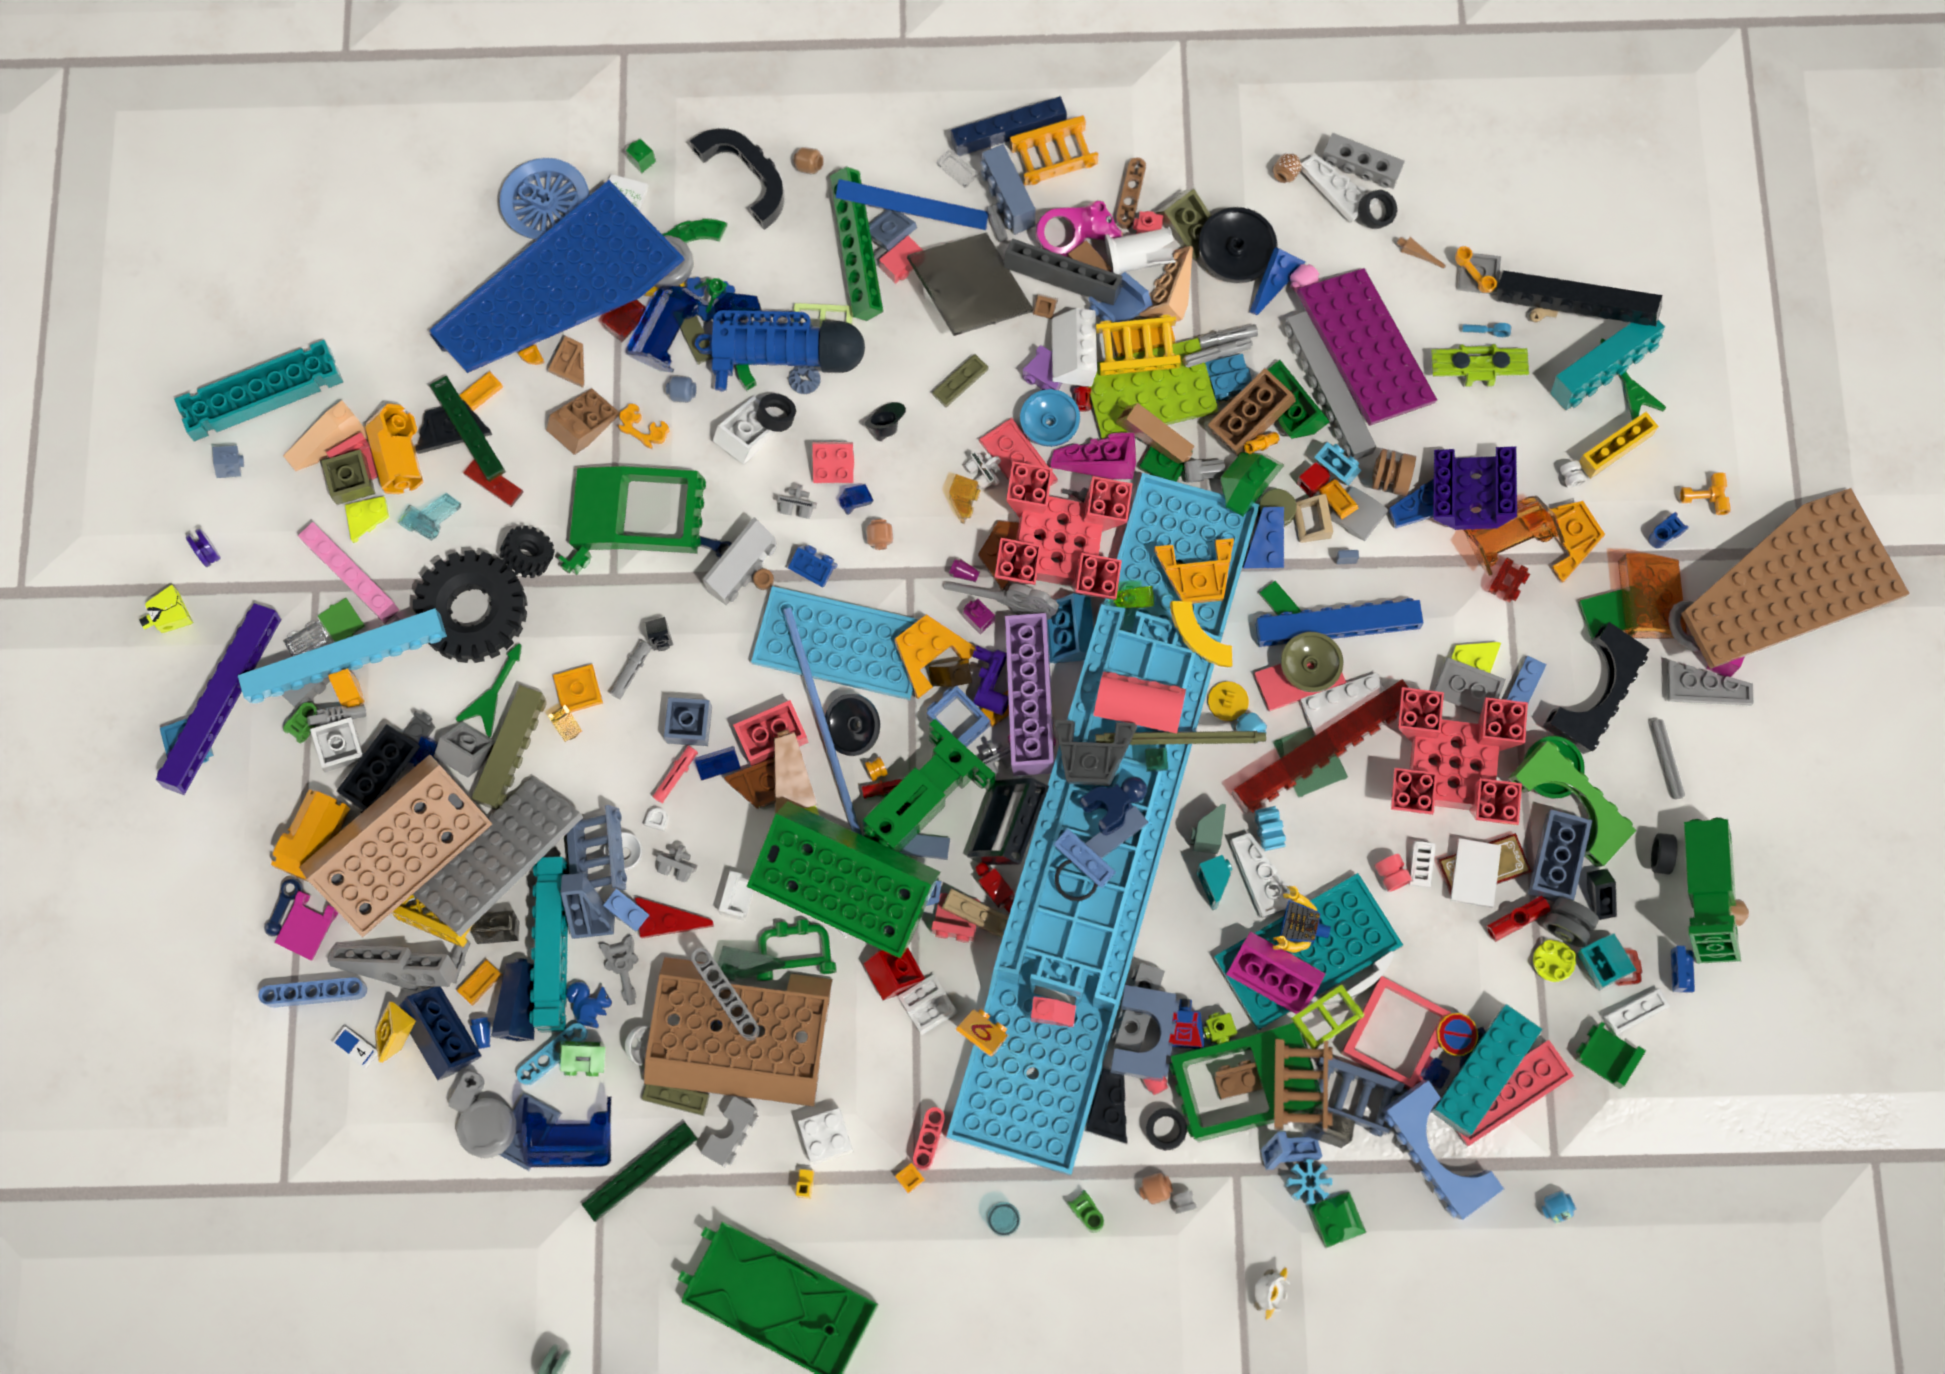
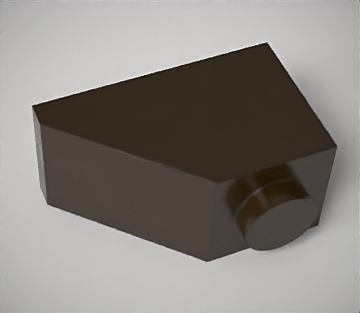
M969 659L928 666L932 686L953 687L972 683Z

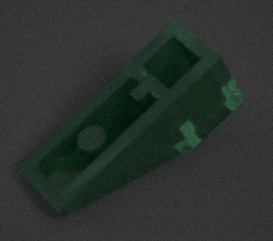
M723 946L718 960V966L726 978L734 981L735 978L744 980L785 967L786 963L774 956Z

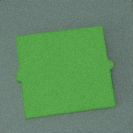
M344 598L335 605H330L329 609L318 615L334 642L352 637L354 633L365 627L347 598Z

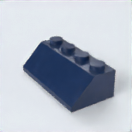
M436 986L407 996L399 1005L403 1011L416 1020L410 1035L437 1081L454 1075L482 1056L441 987Z

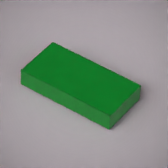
M1276 581L1259 593L1277 616L1284 612H1292V614L1301 612L1300 608Z

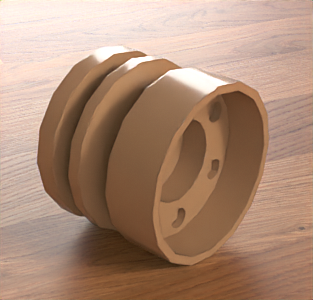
M1382 448L1378 458H1376L1372 473V489L1378 490L1380 482H1383L1382 491L1386 492L1389 484H1393V494L1407 496L1415 468L1416 456L1402 453L1400 460L1396 461V452L1392 450L1390 458L1387 459V449Z

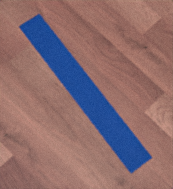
M838 180L836 198L981 230H986L988 211L846 180Z

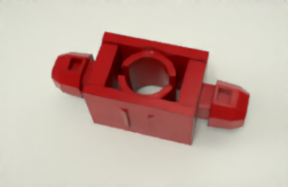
M981 862L975 867L979 877H982L978 880L979 884L998 908L1005 905L1004 908L1010 913L1014 901L1011 898L1015 896L1014 891L995 868L989 872L990 868Z

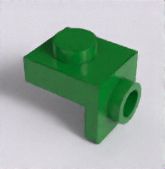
M582 546L570 561L561 555L558 559L561 563L560 567L569 574L573 572L575 575H578L582 569H585L590 564L592 556L589 550Z

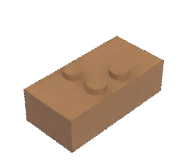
M1264 368L1208 426L1211 432L1238 457L1241 452H1245V442L1254 440L1257 436L1263 434L1296 400L1293 393Z

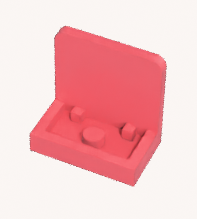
M941 893L935 921L932 924V934L943 939L952 937L956 938L959 942H974L977 926L942 909L948 894Z

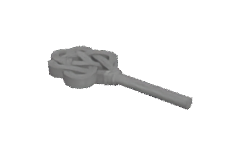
M946 582L944 586L945 590L995 599L1001 604L1011 607L1012 611L1017 615L1046 613L1047 620H1049L1052 615L1056 614L1059 607L1057 601L1053 600L1046 592L1033 590L1021 584H1012L1008 590L999 592Z

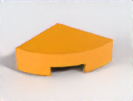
M536 344L518 352L520 358L528 364L540 365L545 363Z

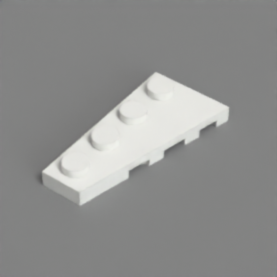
M1316 155L1301 163V171L1350 222L1359 217V202L1364 195L1368 194L1366 192L1367 189L1361 185L1358 187L1350 181L1349 177L1340 175L1333 166ZM1377 198L1372 199L1370 209L1377 205L1380 200Z
M1248 833L1231 839L1230 844L1261 919L1285 911L1287 902L1291 900L1283 897V893L1290 894L1289 888H1286L1288 885L1278 875L1275 866L1271 865L1265 852L1252 834Z

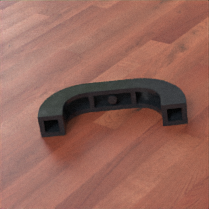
M726 128L707 130L690 140L692 151L703 163L719 153H732L738 156L766 187L764 197L750 208L752 217L764 230L777 220L782 212L785 199L782 179L776 170L774 162L763 155L764 153L758 145H754L740 132Z

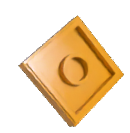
M593 664L553 675L564 715L603 704Z

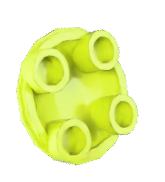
M1547 940L1539 945L1534 952L1533 965L1538 975L1543 979L1551 982H1560L1569 978L1573 973L1576 965V955L1563 942Z

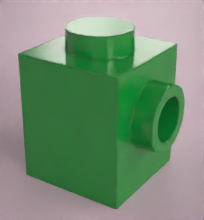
M641 138L636 142H632L626 149L629 162L641 173L656 162L653 150Z

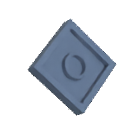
M887 209L869 224L871 239L889 251L916 230L917 225L916 222L901 212Z

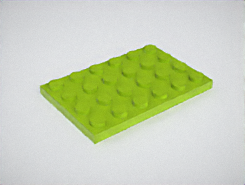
M1198 338L1172 344L1173 353L1180 355V368L1101 376L1100 363H1104V361L1097 362V373L1092 387H1088L1092 389L1090 397L1101 439L1109 438L1108 435L1113 433H1130L1115 422L1127 406L1139 403L1166 425L1218 413L1217 403L1205 362L1185 367L1182 361L1186 355L1202 351ZM1164 346L1153 349L1155 357H1163L1165 354ZM1145 351L1133 353L1135 359H1143L1145 356ZM1125 356L1116 357L1113 359H1115L1116 361H1124L1123 359L1125 358Z

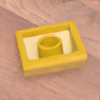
M394 1002L388 1003L375 1030L378 1062L381 1063L402 1050L416 1022Z

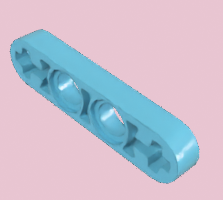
M579 1023L569 1026L519 1068L517 1072L518 1081L527 1086L534 1084L559 1063V1053L555 1050L556 1044L560 1040L568 1041L564 1037L568 1036L571 1038L574 1036V1029H582L581 1038L574 1037L571 1041H585L588 1036L587 1029ZM544 1055L550 1058L548 1066L540 1067L538 1064L539 1058ZM534 1063L535 1067L538 1068L540 1072L537 1073V1071L534 1070L530 1074V1080L526 1078L523 1080V1072L525 1070L528 1072L532 1071L534 1068L531 1065Z

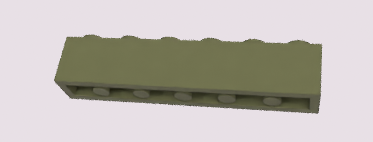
M519 685L473 793L472 800L476 804L497 810L506 802L507 795L505 794L508 787L511 788L514 783L515 776L513 775L516 768L519 769L522 764L524 749H528L531 742L530 735L532 731L536 730L539 723L538 716L546 707L547 701H545L546 698L543 693Z

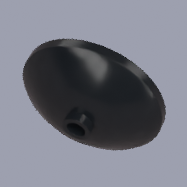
M845 694L830 704L825 718L835 750L847 756H857L869 751L876 743L880 733V718L873 703L866 697L858 694Z

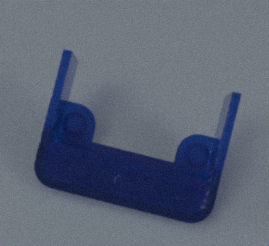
M660 286L651 299L627 345L625 353L633 359L659 371L673 373L674 369L670 367L672 362L671 355L668 353V350L684 320L695 317L699 310L698 306H708L709 303L685 287Z
M612 1096L607 1097V1111L596 1112L591 1115L590 1123L547 1124L544 1114L529 1112L528 1097H524L522 1113L524 1163L533 1168L607 1166L611 1162Z

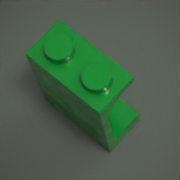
M1603 1022L1597 1025L1593 1024L1587 1033L1589 1036L1587 1042H1582L1576 1050L1578 1056L1575 1060L1621 1089L1628 1082L1646 1050L1640 1046L1634 1048L1619 1037L1614 1036L1603 1028L1605 1025Z

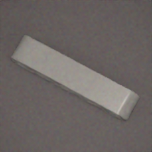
M704 948L696 949L691 956L695 968L740 1035L747 1041L755 1040L759 1035V1027L710 952ZM701 954L708 956L704 964L696 962L697 957ZM712 972L719 973V978L715 982L708 980V976ZM728 989L731 991V996L728 999L720 998L722 990ZM736 1007L743 1009V1013L739 1017L732 1016V1010ZM753 1025L755 1031L751 1035H746L743 1033L744 1027Z

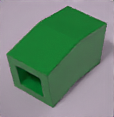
M749 365L736 366L740 383L744 389L748 391L755 387L757 383L750 372Z

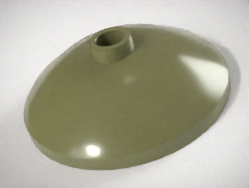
M1305 632L1293 637L1286 644L1281 656V668L1285 678L1294 687L1305 692H1321L1330 688L1337 682L1343 670L1344 661L1339 646L1330 637L1317 632ZM1307 664H1313L1314 668L1309 669Z

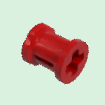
M1077 387L1074 389L1079 412L1091 410L1089 395L1092 389L1089 387Z

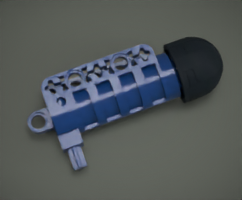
M718 311L713 318L712 334H702L695 341V346L701 354H708L713 357L712 371L716 376L715 390L720 392L727 391L728 376L733 375V365L821 367L823 373H844L858 366L865 353L864 338L854 325L845 321H823L821 326H812L811 319L805 312ZM744 316L748 318V322H741L738 319ZM722 317H725L728 321H724V323L721 324L719 320H722ZM785 317L788 321L787 323H780L777 320ZM762 318H765L766 320L765 322H758L761 321ZM802 318H804V323H798L801 321ZM703 340L710 341V345L706 349L700 348V343Z

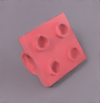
M813 442V483H854L853 442Z

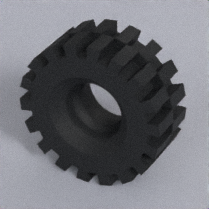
M524 525L522 529L520 526H516L515 530L512 528L507 533L500 547L501 552L499 555L500 558H503V565L508 564L507 569L509 571L513 569L515 575L518 576L521 573L524 578L527 575L530 578H534L536 575L539 577L542 573H545L554 557L555 549H552L554 546L553 542H549V536L544 537V532L541 530L537 532L533 526L531 529H528V525ZM521 550L530 552L532 556L523 554Z

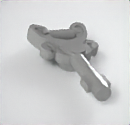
M630 936L624 941V944L613 947L600 944L601 951L608 960L605 963V968L621 976L624 992H622L623 1000L627 1001L628 1006L636 1004L635 989H632L628 971L633 969V964L638 962V957L633 954V937ZM626 952V955L622 958H613L615 954Z

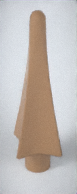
M1400 237L1396 243L1403 247L1402 253L1423 259L1441 268L1446 267L1443 262L1426 251L1412 237H1409L1408 240Z

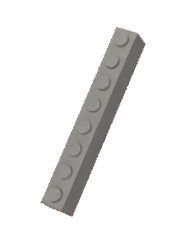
M1307 311L1288 317L1284 326L1287 337H1291L1294 352L1300 355L1302 368L1308 372L1310 384L1318 392L1319 403L1324 405L1326 417L1333 423L1337 439H1341L1343 443L1344 454L1346 457L1352 456L1355 460L1373 454L1376 444Z

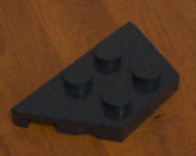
M463 401L485 437L492 435L490 428ZM443 407L425 412L424 424L421 427L418 446L416 445L415 450L417 454L464 442Z

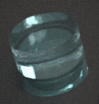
M1007 1202L994 1205L988 1213V1226L990 1230L999 1237L1013 1235L1020 1226V1214L1017 1208Z

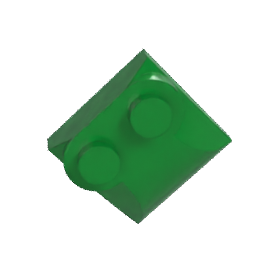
M1350 1191L1309 1206L1325 1248L1366 1233Z

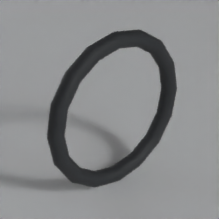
M1070 859L1065 860L1055 873V886L1058 892L1064 898L1071 901H1083L1090 898L1098 887L1095 882L1092 889L1081 897L1070 896L1062 890L1059 884L1060 872L1067 864L1072 863Z

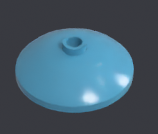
M1054 389L1041 390L1031 395L1023 404L1020 413V423L1023 432L1031 441L1041 446L1054 447L1068 442L1076 434L1080 424V412L1076 402L1068 394ZM1052 421L1053 425H1047L1046 423Z

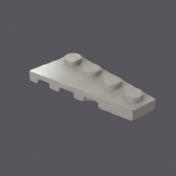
M1673 660L1667 662L1669 702L1747 706L1754 704L1752 683L1728 676L1716 675L1711 671L1695 669V667L1690 665H1681Z

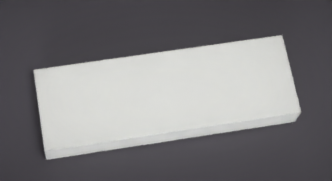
M1657 988L1603 1018L1613 1035L1616 1036L1669 1008L1670 1005L1660 988Z

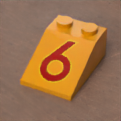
M981 1008L978 1011L973 1009L955 1030L990 1057L994 1056L1009 1036L1005 1033L1007 1028L998 1021L996 1024L989 1021L990 1015Z

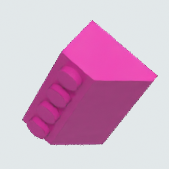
M1250 931L1226 975L1289 1011L1298 1014L1308 1007L1325 973L1285 950H1274L1273 946L1276 945Z

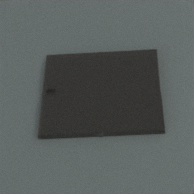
M987 232L955 242L945 243L944 245L907 256L909 263L953 336L988 325H995L998 322L1031 313L1034 310L1011 271L1004 268V260Z

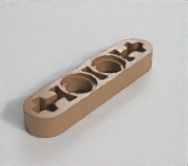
M1133 158L1128 165L1116 218L1117 225L1122 229H1128L1134 223L1146 171V163L1142 158ZM1136 165H1140L1138 174L1134 175ZM1136 181L1139 186L1137 188H1130L1128 183ZM1132 198L1135 203L1128 206L1124 203V200ZM1126 211L1128 212V219L1126 222H1123Z

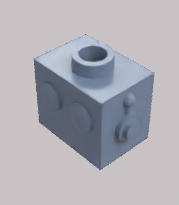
M238 446L212 447L216 478L241 477L244 457L239 455Z

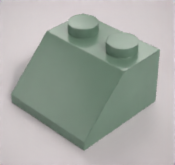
M1226 804L1218 806L1199 820L1197 827H1193L1190 844H1194L1193 851L1218 854L1222 843Z

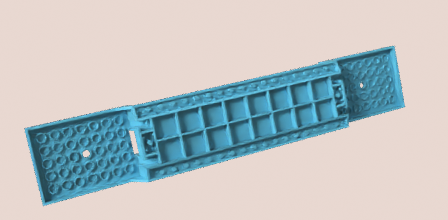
M1142 473L1117 557L1118 560H1122L1116 600L1105 598L1101 604L1067 720L1075 722L1073 742L1095 743V734L1115 733L1116 722H1121L1093 716L1103 672H1113L1122 676L1136 677L1141 680L1155 681L1160 684L1186 689L1177 732H1196L1214 664L1205 661L1196 652L1191 651L1183 642L1178 629L1175 628L1170 611V602L1180 600L1159 562L1154 548L1155 546L1173 545L1176 562H1182L1183 564L1216 561L1215 540L1234 538L1223 601L1192 604L1195 618L1201 629L1213 640L1221 643L1260 504L1254 503L1242 517L1225 506L1223 494ZM1137 725L1135 732L1167 731ZM1192 744L1129 745L1110 786L1068 784L1059 746L1048 783L1049 789L1036 823L993 969L989 994L984 1011L990 1015L988 1020L993 1024H996L997 1021L1007 1028L1005 1033L1009 1036L994 1056L991 1057L975 1044L973 1045L946 1136L948 1140L1069 1176L1072 1175ZM1135 776L1141 778L1147 785L1146 797L1141 802L1131 804L1132 808L1134 806L1138 808L1148 821V824L1102 858L1116 871L1103 888L1098 886L1096 892L1090 898L1083 901H1071L1064 898L1055 886V873L1057 868L1069 858L1053 844L1067 828L1084 843L1088 842L1100 833L1099 822L1108 812L1105 809H1097L1090 813L1085 812L1080 807V800L1096 787L1112 788L1117 784L1121 787L1122 782L1128 777ZM1073 862L1067 864L1059 875V884L1062 890L1073 897L1086 895L1094 885V881ZM1036 986L1076 997L1073 1027L1031 1022L1034 997L1049 998L1035 994ZM1030 1068L1037 1069L1039 1072L1038 1078L1034 1080L1029 1079L1026 1075L1027 1071Z

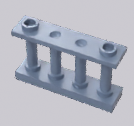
M606 805V815L584 820L582 818L567 833L570 874L584 873L588 879L589 868L610 864L611 876L589 880L594 888L612 884V888L623 891L626 890L627 875L624 868L620 823L622 816L619 808ZM607 823L608 835L585 840L584 830L586 827ZM608 843V856L587 860V848Z
M1319 1058L1317 1064L1321 1066V1070L1324 1069V1058ZM1334 1058L1328 1060V1081L1334 1071L1341 1073L1343 1078L1334 1108L1328 1107V1112H1331L1334 1117L1370 1129L1369 1133L1379 1137H1382V1134L1387 1135L1390 1129L1383 1127L1385 1121L1383 1116L1385 1114L1382 1109L1391 1103L1392 1096L1402 1092L1404 1084ZM1323 1079L1319 1080L1321 1092H1323ZM1357 1079L1363 1081L1362 1085L1364 1086L1353 1116L1342 1112V1108L1351 1081ZM1377 1086L1383 1089L1384 1096L1375 1123H1372L1362 1118L1371 1090ZM1323 1108L1311 1112L1320 1114V1112H1323Z

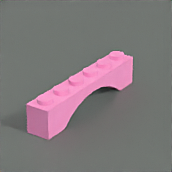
M313 522L298 535L302 542L384 624L399 611L395 603Z

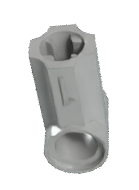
M1223 459L1204 462L1202 460L1184 462L1186 483L1204 481V479L1221 478L1226 471Z

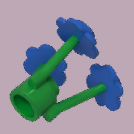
M695 277L694 279L689 278L686 281V292L690 293L692 299L703 297L706 288L711 296L709 302L697 305V315L706 322H709L711 319L713 320L714 315L718 312V308L712 306L715 299L718 298V301L724 304L727 300H732L735 293L733 285H729L727 281L723 282L719 278H713L712 280L707 278L703 282L699 277Z

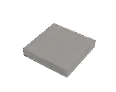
M1473 253L1470 262L1482 277L1492 276L1497 281L1494 291L1485 294L1497 295L1501 256ZM1460 266L1458 291L1484 293L1478 289L1479 284L1466 268Z

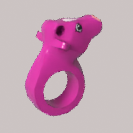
M1095 200L1087 206L1080 208L1052 209L1040 217L1035 231L1036 239L1042 249L1068 257L1071 251L1081 245L1086 238L1105 240V235L1107 234L1112 238L1123 237V232L1115 224L1105 203L1100 200ZM1056 217L1067 220L1073 230L1072 240L1067 246L1061 248L1049 244L1044 234L1047 222Z

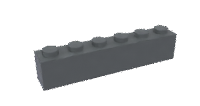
M1012 238L1005 252L1004 268L1087 297L1092 296L1096 300L1113 306L1121 291L1123 276Z

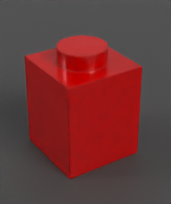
M1315 462L1299 476L1297 485L1311 498L1320 488L1328 483L1330 478L1329 471L1323 465L1320 466Z

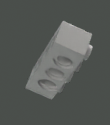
M1332 133L1322 160L1333 167L1336 166L1349 174L1359 175L1364 180L1374 181L1382 187L1394 189L1405 162L1402 159ZM1340 154H1346L1348 157H1343Z
M1140 963L1139 969L1134 968L1131 980L1135 981L1133 986L1138 987L1139 984L1145 983L1151 990L1159 991L1165 971ZM1121 1009L1118 1020L1122 1021L1120 1029L1115 1028L1112 1040L1116 1041L1114 1047L1139 1053L1150 1016L1144 1013H1135ZM1129 1023L1137 1027V1031L1133 1034L1128 1033L1125 1029V1026Z

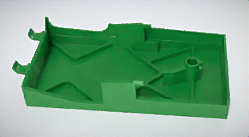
M721 1222L717 1232L705 1227L701 1236L710 1240L711 1243L696 1272L691 1276L681 1271L677 1279L688 1285L681 1303L814 1374H844L879 1305L724 1222Z

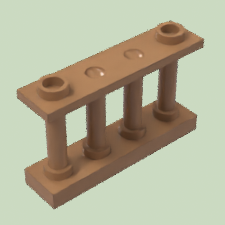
M1275 1039V1130H1283V1124H1288V1122L1323 1123V1131H1328V1126H1332V1113L1328 1112V1060H1332L1333 1047H1328V1041H1324V1049L1289 1048V1046H1284V1040ZM1289 1057L1324 1058L1323 1071L1288 1070V1067H1284V1059H1289ZM1288 1078L1323 1079V1092H1290L1288 1089H1284V1081H1288ZM1288 1100L1323 1101V1114L1288 1113V1111H1284V1102H1288Z

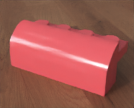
M1103 672L1093 716L1125 723H1136L1139 726L1177 733L1186 689L1160 684L1155 681L1141 680L1136 677L1122 676L1113 672Z

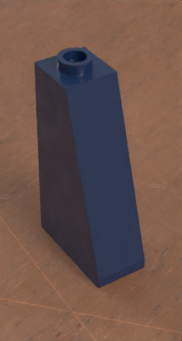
M519 958L515 959V962L506 963L491 1037L514 1042L534 1040L535 1028L533 1024H530V1011L534 1009V1003H531L530 992L534 990V981H531V969L534 968V964L529 963L528 959Z

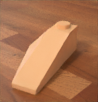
M1192 246L1175 250L1173 258L1176 262L1174 264H1166L1164 267L1166 272L1160 279L1155 281L1154 285L1156 287L1151 294L1149 293L1152 305L1141 312L1140 316L1154 319L1159 318L1161 315H1171V317L1176 316V322L1183 320L1189 299Z

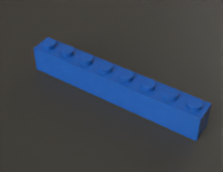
M1407 598L1395 603L1391 600L1377 605L1364 603L1360 607L1345 605L1341 609L1326 607L1312 612V610H1303L1297 614L1284 612L1280 616L1265 614L1257 618L1255 626L1258 646L1267 647L1285 645L1293 637L1305 632H1317L1331 639L1418 630L1421 629L1424 622L1420 600Z

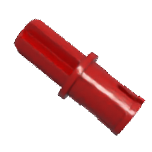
M902 779L882 782L881 780L880 783L863 785L864 799L880 795L885 797V794H889Z

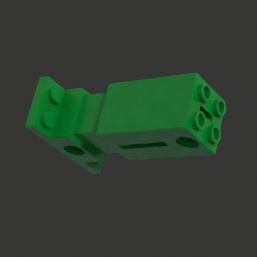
M936 719L929 724V741L935 746L932 758L920 770L915 767L863 819V832H865L863 835L899 853L945 807L946 798L958 786L963 789L974 778V782L978 787L990 791L995 783L996 774Z
M1721 817L1704 821L1692 819L1689 822H1684L1688 895L1692 908H1694V917H1689L1690 926H1688V931L1697 964L1741 961L1738 928L1731 906H1736L1732 834L1729 821Z

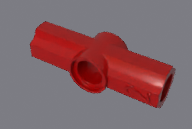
M1541 895L1492 922L1486 928L1490 937L1497 942L1550 913L1551 910L1548 902ZM1514 915H1520L1523 918V923H1517L1514 920Z

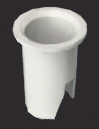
M1170 227L1118 238H1112L1109 234L1105 235L1106 251L1111 272L1119 275V273L1170 263L1174 264L1176 261L1173 258L1172 250L1162 248L1174 241Z

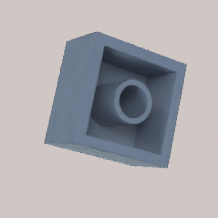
M668 697L664 732L667 744L708 746L712 714L710 700Z

